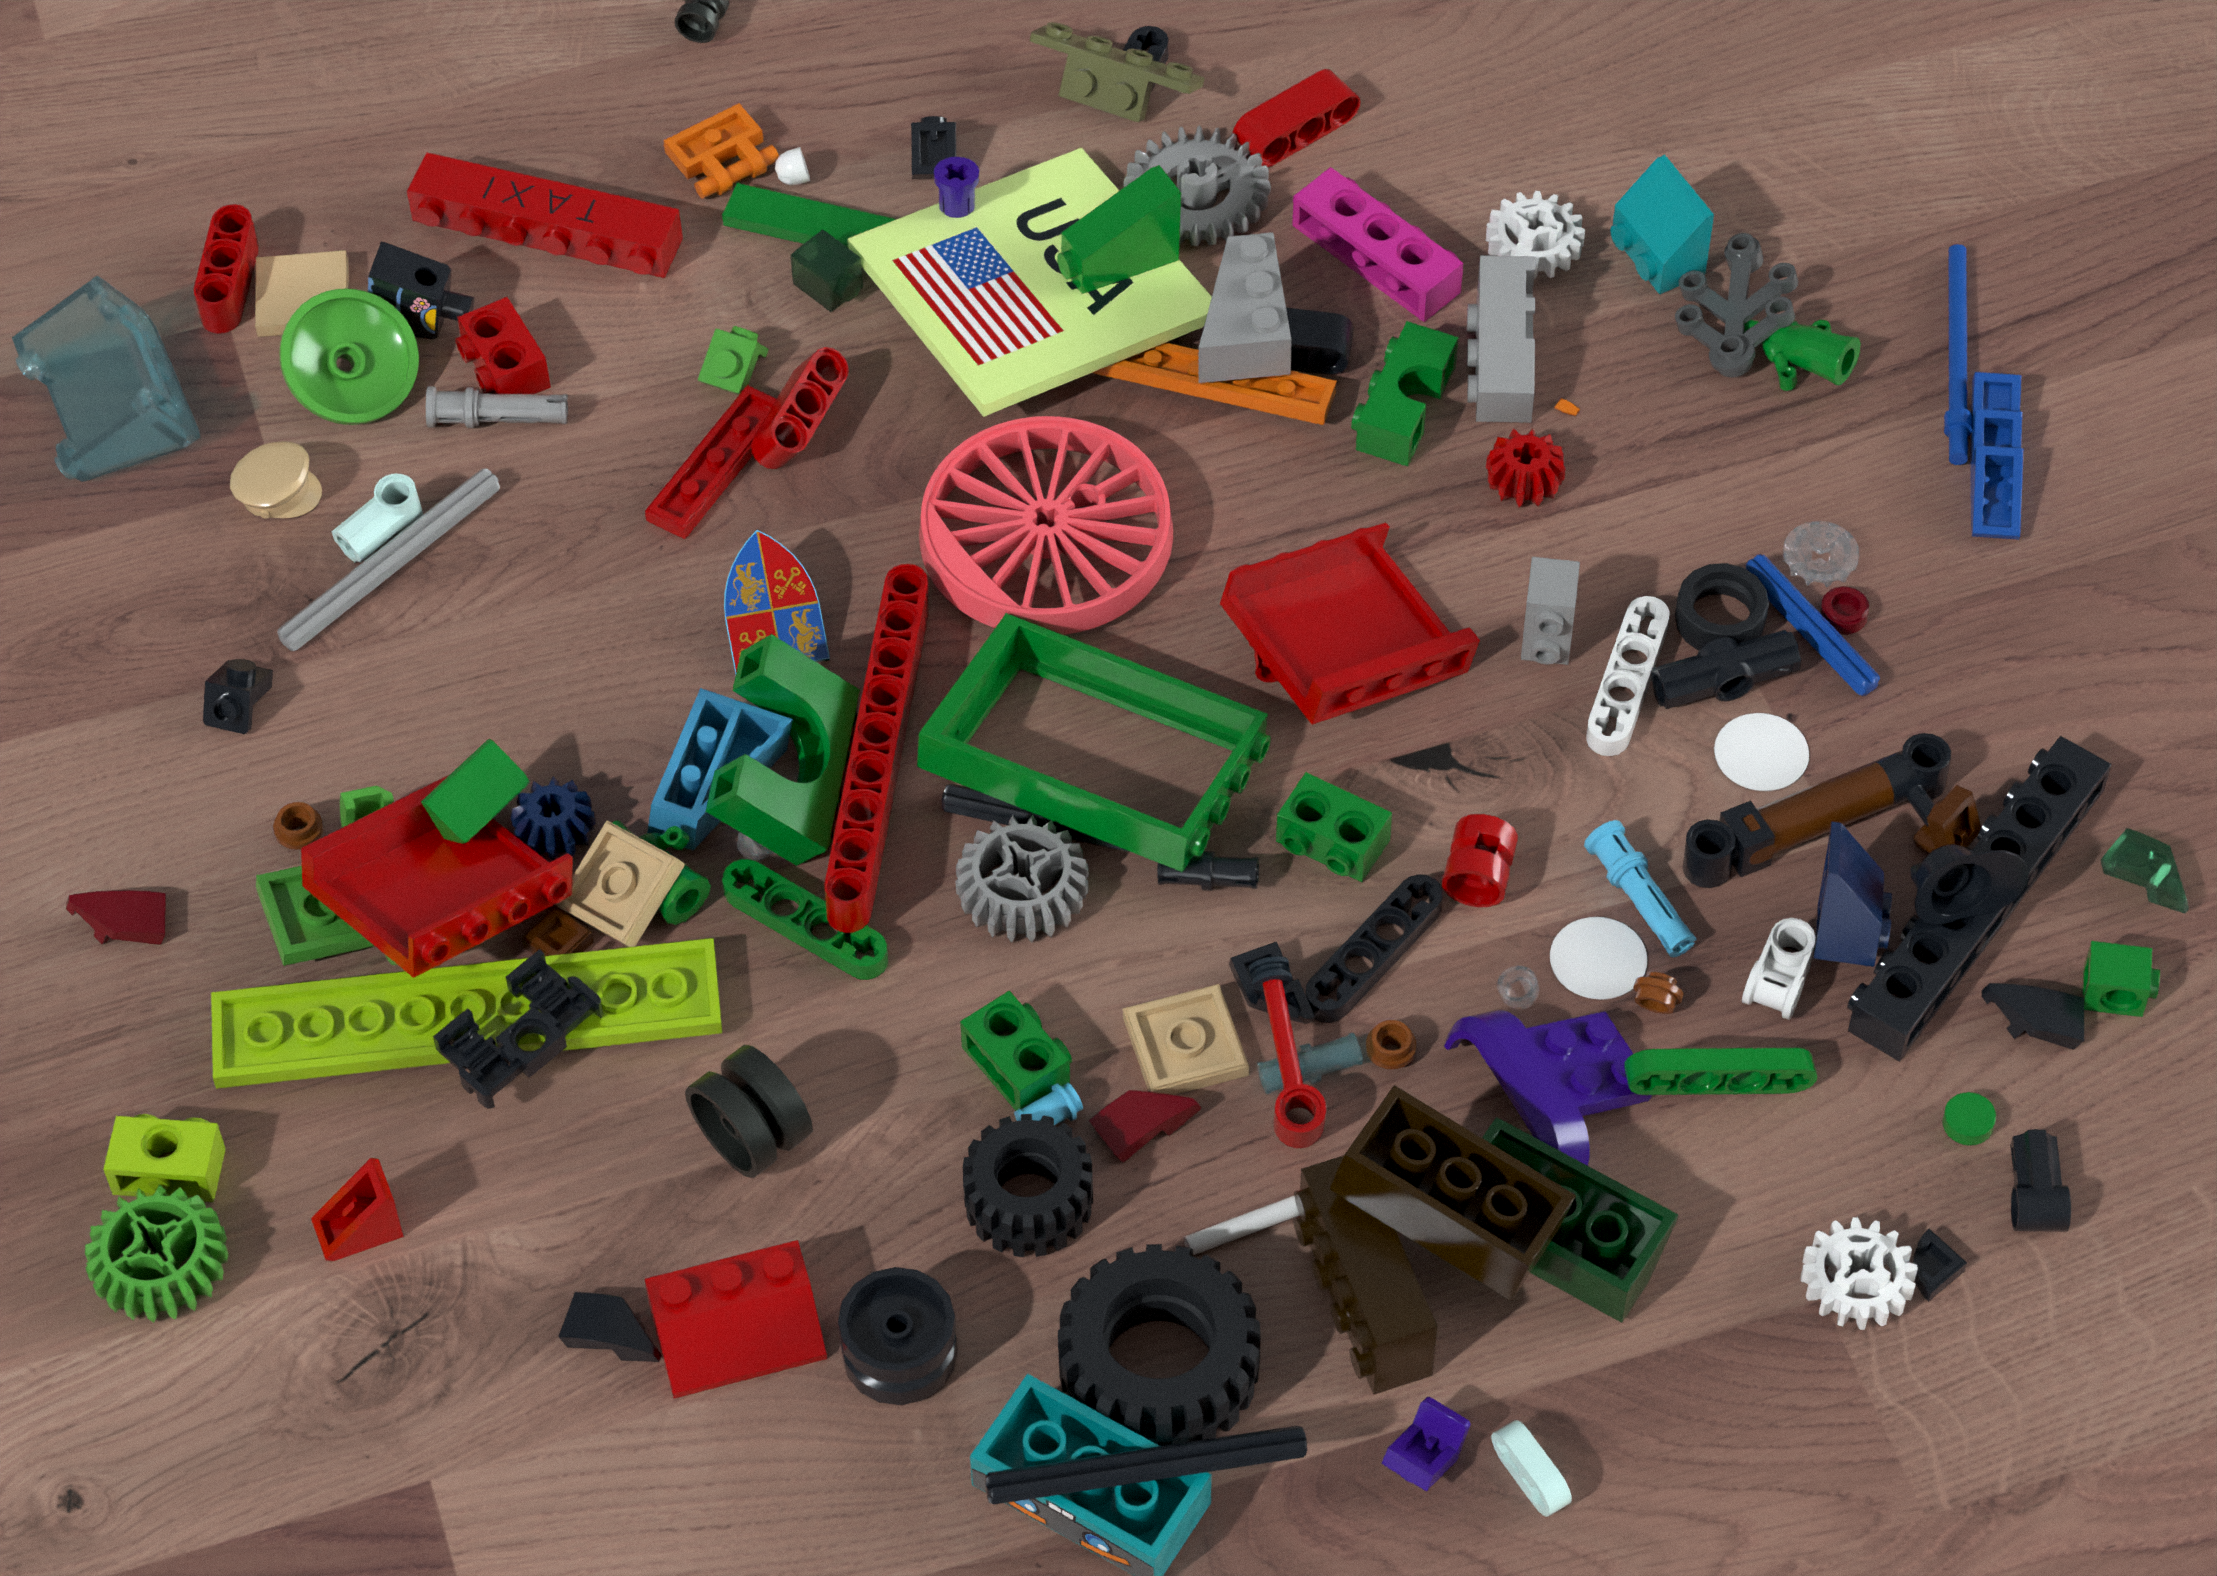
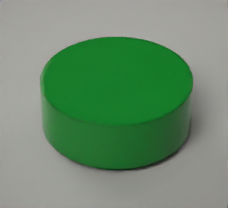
M1972 1092L1960 1093L1953 1096L1946 1104L1942 1119L1943 1128L1946 1134L1959 1144L1968 1146L1978 1145L1985 1142L1991 1136L1996 1122V1111L1992 1103L1984 1096Z

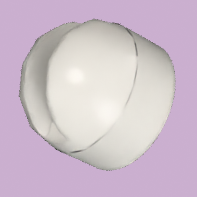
M800 147L784 152L776 160L775 171L782 183L799 185L810 181L807 165Z

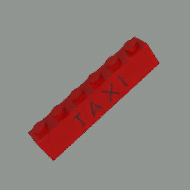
M426 152L407 190L412 221L420 222L430 227L437 226L463 232L470 236H481L499 240L514 246L521 245L543 250L553 255L578 258L597 265L622 268L641 275L648 274L665 278L683 240L680 211L677 208Z

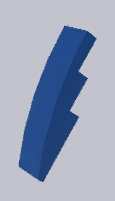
M1975 372L1972 378L1970 452L1972 537L2020 539L2024 448H2021L2023 411H2020L2022 375Z

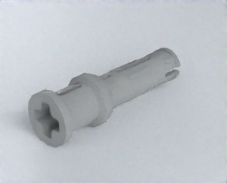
M427 386L426 424L428 428H435L437 423L465 424L466 428L479 426L480 422L567 424V394L480 393L479 389H475V387H467L465 391H437L435 386Z

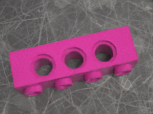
M1332 167L1328 168L1293 196V227L1421 321H1427L1461 293L1463 262L1452 251L1443 249L1428 238L1419 227L1410 225L1395 214L1386 203L1377 201L1363 191L1354 180L1348 177L1345 178Z

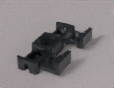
M540 949L505 977L508 991L517 999L523 995L531 1003L529 1004V1011L496 1037L497 1046H495L496 1043L492 1037L485 1040L482 1034L479 1035L477 1033L480 1030L479 1026L474 1022L473 1013L468 1008L433 1036L436 1050L459 1070L462 1087L469 1094L475 1091L478 1102L485 1108H494L493 1096L523 1072L530 1078L567 1047L565 1036L591 1014L595 1013L600 1018L603 1016L600 997L575 976L568 978L569 990L566 987L567 981L546 963L545 954ZM536 1033L545 1038V1043L537 1050L525 1051L518 1047V1041L527 1034Z

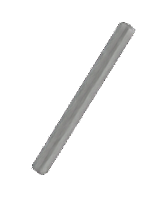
M487 468L479 470L287 621L277 631L281 643L290 651H296L498 492L500 486L495 474H492Z

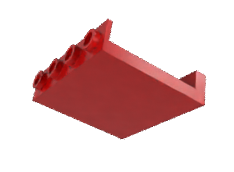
M1386 522L1369 528H1359L1350 534L1331 540H1321L1312 546L1290 553L1283 552L1271 559L1252 565H1241L1229 573L1220 601L1221 607L1312 725L1468 673L1480 639L1470 627L1450 633L1384 550L1383 545L1390 528Z
M448 776L301 848L302 887L413 978L572 895L573 857L567 853L549 863L493 818L464 844L444 839L421 801Z

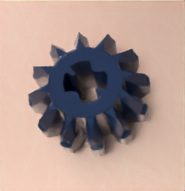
M553 776L549 785L543 787L533 781L531 793L518 794L516 800L517 807L513 808L511 813L515 836L536 853L541 855L547 852L548 857L553 861L560 852H566L574 858L576 852L575 845L589 846L590 831L594 830V825H596L595 813L592 811L591 798L587 795L586 791L578 792V786L575 785L573 780L563 786H559V782Z

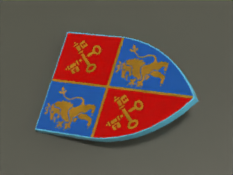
M756 530L746 541L733 562L725 588V622L735 675L741 651L771 634L815 662L830 660L821 608L811 578L803 565L787 548L767 534Z

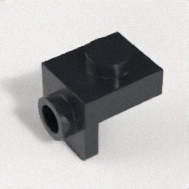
M246 659L227 660L205 681L203 723L206 726L240 734L248 733L252 728L253 705L272 688L273 670L258 667L254 662Z

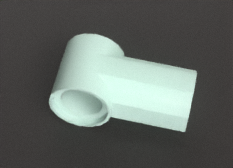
M398 473L381 478L375 485L374 497L332 531L334 541L354 563L357 561L363 562L395 534L401 533L423 515L415 483L410 477Z

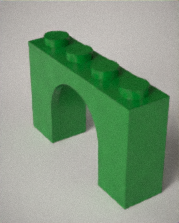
M771 634L741 651L732 691L761 709L793 719L790 736L795 744L799 758L797 782L782 777L744 754L714 771L705 812L797 866L816 855L824 853L828 850L833 839L832 825L836 807L841 799L840 786L844 767L850 755L848 747L852 728L858 716L856 708L860 689Z

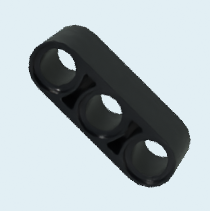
M1286 308L1291 334V370L1319 374H1338L1347 369L1354 326L1350 319L1337 313Z

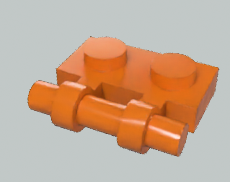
M740 103L663 140L665 153L688 180L701 173L707 176L694 183L696 192L702 199L714 193L722 195L733 189L732 184L748 176L756 178L766 173L767 167L776 163V160L779 158V154L773 145L760 151L756 149L755 146L764 142L763 131ZM735 156L741 159L726 168L721 165V163Z

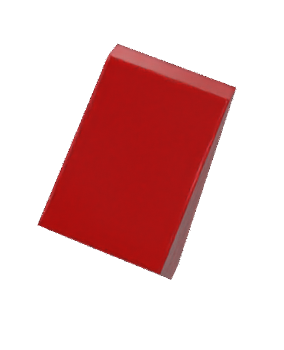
M370 1158L311 1217L325 1260L337 1261L404 1237L392 1193L381 1163L377 1158Z

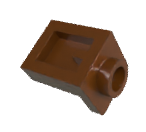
M1956 785L1943 800L1938 801L1927 817L1929 827L1924 824L1914 835L1915 846L1929 853L1943 845L1949 844L1968 847L1978 836L1981 829L1973 792Z

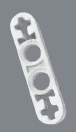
M1643 596L1636 598L1630 603L1624 616L1588 719L1586 741L1588 746L1600 755H1618L1627 748L1651 681V670L1657 664L1668 630L1670 611L1668 606L1656 597ZM1645 616H1651L1654 619L1649 624L1647 636L1639 633L1641 621L1644 620ZM1632 649L1639 650L1648 659L1641 664H1631L1622 658V654ZM1621 686L1630 689L1635 696L1629 701H1617L1609 695V691L1614 687ZM1609 715L1617 718L1616 729L1612 732L1611 736L1603 735L1602 732L1606 730L1609 722Z

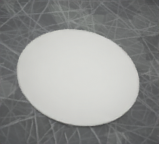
M1752 713L1739 716L1728 722L1721 729L1715 741V758L1722 772L1736 784L1752 790L1774 791L1785 788L1803 775L1809 762V748L1803 734L1789 721L1771 714Z
M1588 917L1568 924L1556 935L1551 945L1550 963L1557 979L1575 994L1591 999H1612L1630 992L1634 989L1633 986L1636 978L1644 976L1647 968V952L1640 937L1627 925L1610 918Z

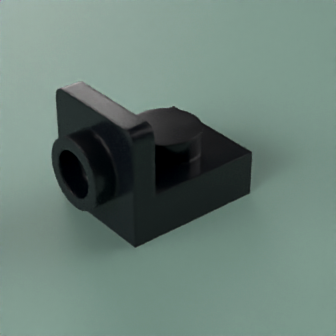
M940 116L923 117L921 122H911L912 179H934L935 166L946 158L956 157V122H947L945 117Z

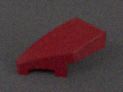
M112 890L78 893L68 896L66 910L72 916L78 913L95 930L93 936L102 945L108 941L109 937L114 940L162 944L165 936L166 893Z
M1128 1090L1088 1121L1116 1157L1124 1163L1162 1130L1170 1136L1201 1110L1202 1107L1194 1098Z

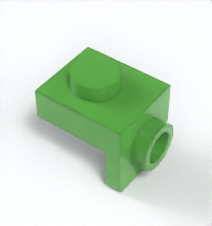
M733 326L731 333L715 328L698 381L739 395L749 385L758 356L766 358L769 349L757 342L759 336L757 333Z

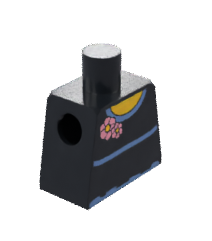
M381 241L368 276V292L381 297L393 305L407 320L415 337L432 340L437 338L445 318L458 321L457 317L473 311L475 297L450 291L452 269L448 265Z

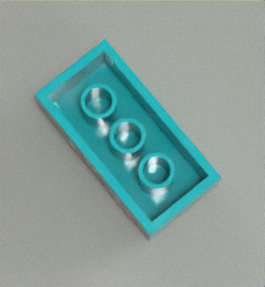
M1027 1373L970 1455L971 1480L973 1486L986 1493L985 1475L989 1472L1152 1448L1159 1445ZM1205 1472L1008 1502L1005 1504L1133 1576H1163L1211 1504L1212 1475Z

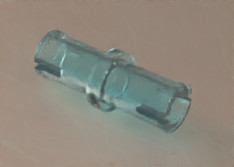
M1354 1033L1313 1047L1309 1043L1299 1045V1051H1297L1303 1082L1308 1080L1310 1084L1321 1082V1076L1363 1064L1361 1049ZM1278 1058L1266 1062H1258L1257 1071L1265 1093L1270 1094L1272 1091L1282 1089L1283 1083Z

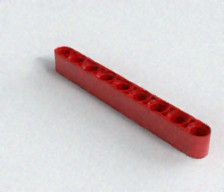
M913 564L897 565L888 571L885 577L825 878L827 921L835 930L844 933H853L863 929L871 918L928 621V577L922 568Z

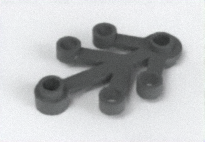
M1739 233L1732 236L1725 247V257L1731 270L1728 301L1708 287L1706 277L1700 271H1689L1679 279L1683 298L1687 301L1697 302L1724 322V335L1705 323L1702 311L1697 305L1689 304L1682 306L1675 313L1679 332L1683 335L1694 337L1709 348V359L1712 367L1721 375L1731 378L1747 373L1753 365L1755 347L1779 328L1787 327L1795 320V312L1791 300L1786 297H1780L1782 294L1795 290L1799 283L1796 269L1790 263H1779L1773 266L1769 271L1770 281L1748 298L1750 273L1761 267L1764 257L1759 241L1747 233ZM1765 308L1767 317L1744 333L1745 323Z

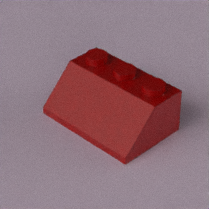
M798 1240L644 1279L649 1307L673 1399L827 1359L814 1296Z

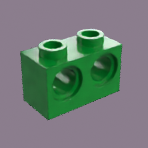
M1305 772L1277 813L1276 842L1282 844L1285 849L1295 855H1305L1326 865L1330 871L1337 875L1349 876L1363 882L1390 841L1392 812ZM1306 819H1312V820H1316V821H1314V822H1307V821H1304V820H1306ZM1347 840H1358L1360 842H1349Z
M1010 990L960 1021L963 1050L1015 1111L1051 1093L1054 1084L1058 1083L1063 1086L1066 1083H1070V1063H1072V1058L1067 1047L1059 1038L1051 1039L1043 1030L1041 1020L1034 1008L1029 1003L1021 1004ZM1002 1031H1008L1013 1033L1008 1036L996 1035L997 1033ZM1030 1066H1040L1043 1068L1038 1071L1026 1070Z

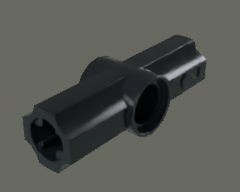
M1786 630L1736 643L1733 638L1723 637L1704 645L1696 656L1652 668L1650 678L1654 689V696L1659 706H1664L1665 709L1714 695L1719 701L1727 702L1747 694L1755 683L1800 671L1801 658L1795 637L1792 632H1787Z

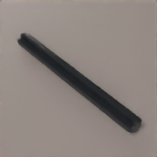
M1297 1425L989 1472L985 1475V1488L990 1504L1015 1502L1303 1458L1307 1455V1439L1303 1427Z

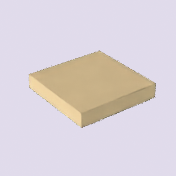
M346 250L256 257L255 327L257 336L282 335L291 316L304 302L326 291L349 289V269Z
M607 820L572 876V895L555 905L628 947H635L685 864L676 857Z
M1219 984L1123 1008V1020L1148 1092L1176 1095L1249 1076V1065Z

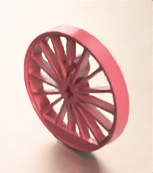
M1038 416L1015 419L982 430L962 442L944 458L930 478L923 496L919 544L923 563L931 580L942 595L966 615L996 628L1007 613L1059 634L1067 635L1099 627L1122 616L1150 593L1161 578L1170 558L1173 544V522L1168 493L1160 473L1151 460L1132 442L1110 429L1088 421L1068 417ZM1058 449L1047 499L1043 497L1031 450ZM1067 450L1090 455L1091 457L1056 499ZM1022 451L1035 500L998 458ZM1104 461L1121 470L1118 474L1096 486L1086 484ZM986 464L1015 498L969 476V474ZM1134 482L1146 495L1144 497L1106 503V498ZM958 487L995 507L945 500L951 491ZM1155 512L1158 528L1136 527L1107 523L1106 521ZM940 517L990 525L950 532ZM1095 538L1150 545L1153 547L1146 560L1140 562ZM996 541L971 556L963 548L964 546ZM1077 548L1132 576L1117 588H1112ZM1015 550L992 579L981 569ZM1031 553L1034 556L1023 603L1019 606L1001 589ZM1064 553L1099 593L1100 597L1080 604L1072 603L1060 554ZM1051 558L1064 607L1031 608L1042 559Z

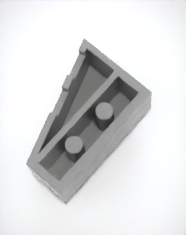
M1272 232L1227 237L1198 348V383L1289 375L1291 373V334L1274 234Z
M1480 255L1476 304L1467 305V331H1475V339H1468L1467 367H1476V375H1468L1467 403H1476V422H1532L1535 377V339H1533L1535 297H1533L1536 257Z

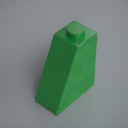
M1160 165L1150 168L1061 233V253L1057 256L1059 269L1065 279L1073 281L1081 294L1179 260L1181 192Z

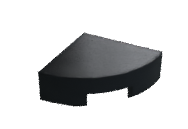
M1928 1229L1921 1236L1915 1250L1913 1264L1917 1265V1273L1914 1280L1923 1297L1929 1302L1965 1272L1967 1262L1931 1229Z

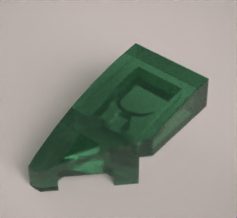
M2126 828L2100 859L2103 874L2145 887L2149 902L2185 914L2189 910V906L2171 847L2148 835Z

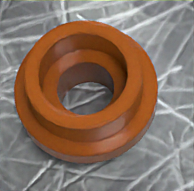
M293 802L280 809L274 820L273 831L276 840L282 846L298 850L321 837L323 822L318 811L303 802ZM301 826L304 827L303 829H300V830H293V829H295L296 827H301Z
M1649 972L1647 977L1636 978L1633 986L1637 992L1635 1002L1644 1009L1660 1014L1673 1013L1675 1005L1682 1002L1684 992L1676 986V979L1660 972Z
M1383 1021L1376 1025L1367 1036L1366 1053L1369 1059L1381 1068H1402L1408 1065L1416 1054V1038L1413 1032L1400 1021ZM1388 1044L1396 1045L1399 1049L1387 1050L1383 1047Z

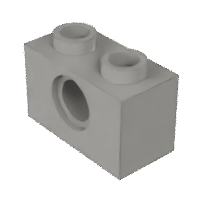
M1532 557L1521 660L1535 661L1540 664H1569L1580 567L1579 561Z

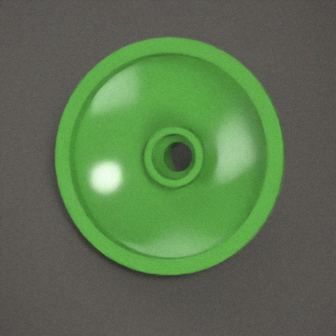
M344 288L320 293L304 302L294 312L282 334L279 360L288 388L306 409L327 421L344 425H359L377 421L389 415L402 404L410 393L417 377L419 352L410 325L393 305L372 293ZM342 358L348 360L351 363L352 370L347 372L340 370L336 361Z

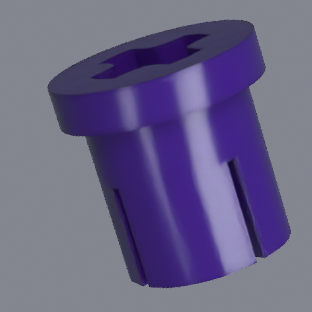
M949 157L940 161L934 169V182L939 188V209L942 213L952 218L965 217L968 213L973 212L975 208V187L979 182V168L972 160L964 157Z

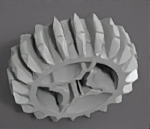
M1012 815L1009 826L1002 827L993 820L990 826V834L977 830L974 836V844L965 843L962 850V858L958 859L956 864V893L961 898V907L964 913L972 914V921L975 923L976 928L988 924V932H990L992 938L1002 930L1007 931V938H1009L1011 943L1017 937V934H1026V937L1032 943L1037 931L1042 930L1049 937H1052L1055 931V924L1068 928L1071 914H1080V910L1083 907V899L1086 898L1089 890L1088 880H1086L1089 877V867L1086 859H1083V850L1080 847V843H1072V837L1068 830L1056 833V826H1054L1052 820L1043 827L1037 826V820L1033 815L1027 824H1018V821ZM1003 862L1002 866L998 867L995 870H992L991 876L985 878L992 868H994L999 863ZM1060 879L1051 891L1042 896L1041 893L1052 887L1053 881Z

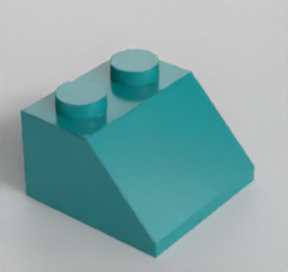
M1662 155L1656 158L1615 204L1613 225L1610 228V233L1615 246L1621 251L1624 250L1635 263L1639 276L1643 280L1649 281L1660 295L1678 287L1680 277L1689 271H1700L1704 275L1706 274L1714 214L1667 156Z

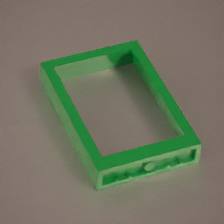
M1006 613L919 732L917 767L1183 872L1193 855L1200 857L1204 852L1210 837V829L1214 823L1217 825L1223 823L1234 792L1241 794L1245 789L1253 763H1261L1264 760L1270 746L1271 736L1265 734L1267 713ZM1022 669L1231 750L1232 753L1184 826L1179 828L967 743L1017 673Z

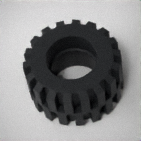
M1021 1114L1020 1121L1012 1122L1010 1116L999 1119V1128L994 1129L988 1125L981 1131V1141L973 1139L968 1147L969 1157H964L962 1167L964 1204L970 1226H976V1234L983 1242L992 1238L993 1249L1003 1253L1008 1247L1013 1249V1256L1025 1257V1251H1035L1036 1257L1047 1255L1048 1247L1054 1246L1057 1251L1067 1246V1236L1076 1239L1083 1232L1082 1222L1088 1223L1092 1214V1160L1090 1153H1086V1144L1080 1136L1073 1138L1071 1127L1065 1123L1055 1127L1054 1118L1045 1115L1042 1116L1041 1121L1032 1120V1114ZM1024 1174L1040 1175L1055 1184L1047 1192L1033 1197L1016 1196L1002 1188L1008 1180Z

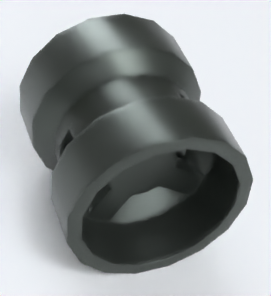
M684 0L685 4L680 7L674 20L677 31L692 42L708 43L713 40L719 28V20L724 17L729 6V0Z

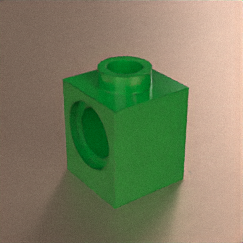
M2091 941L2083 967L2082 997L2084 998V1010L2143 1017L2148 998H2157L2160 984V969L2152 968V948Z

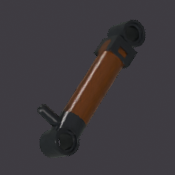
M1928 733L1916 734L1906 740L1901 751L1759 808H1756L1750 800L1720 812L1719 821L1710 819L1698 821L1690 827L1686 835L1683 860L1684 875L1692 884L1699 887H1718L1729 879L1732 865L1740 877L1746 876L1771 866L1773 854L1830 832L1831 822L1842 823L1845 826L1907 800L1924 824L1929 827L1927 817L1935 805L1932 800L1939 797L1946 787L1951 761V749L1948 743L1939 736Z

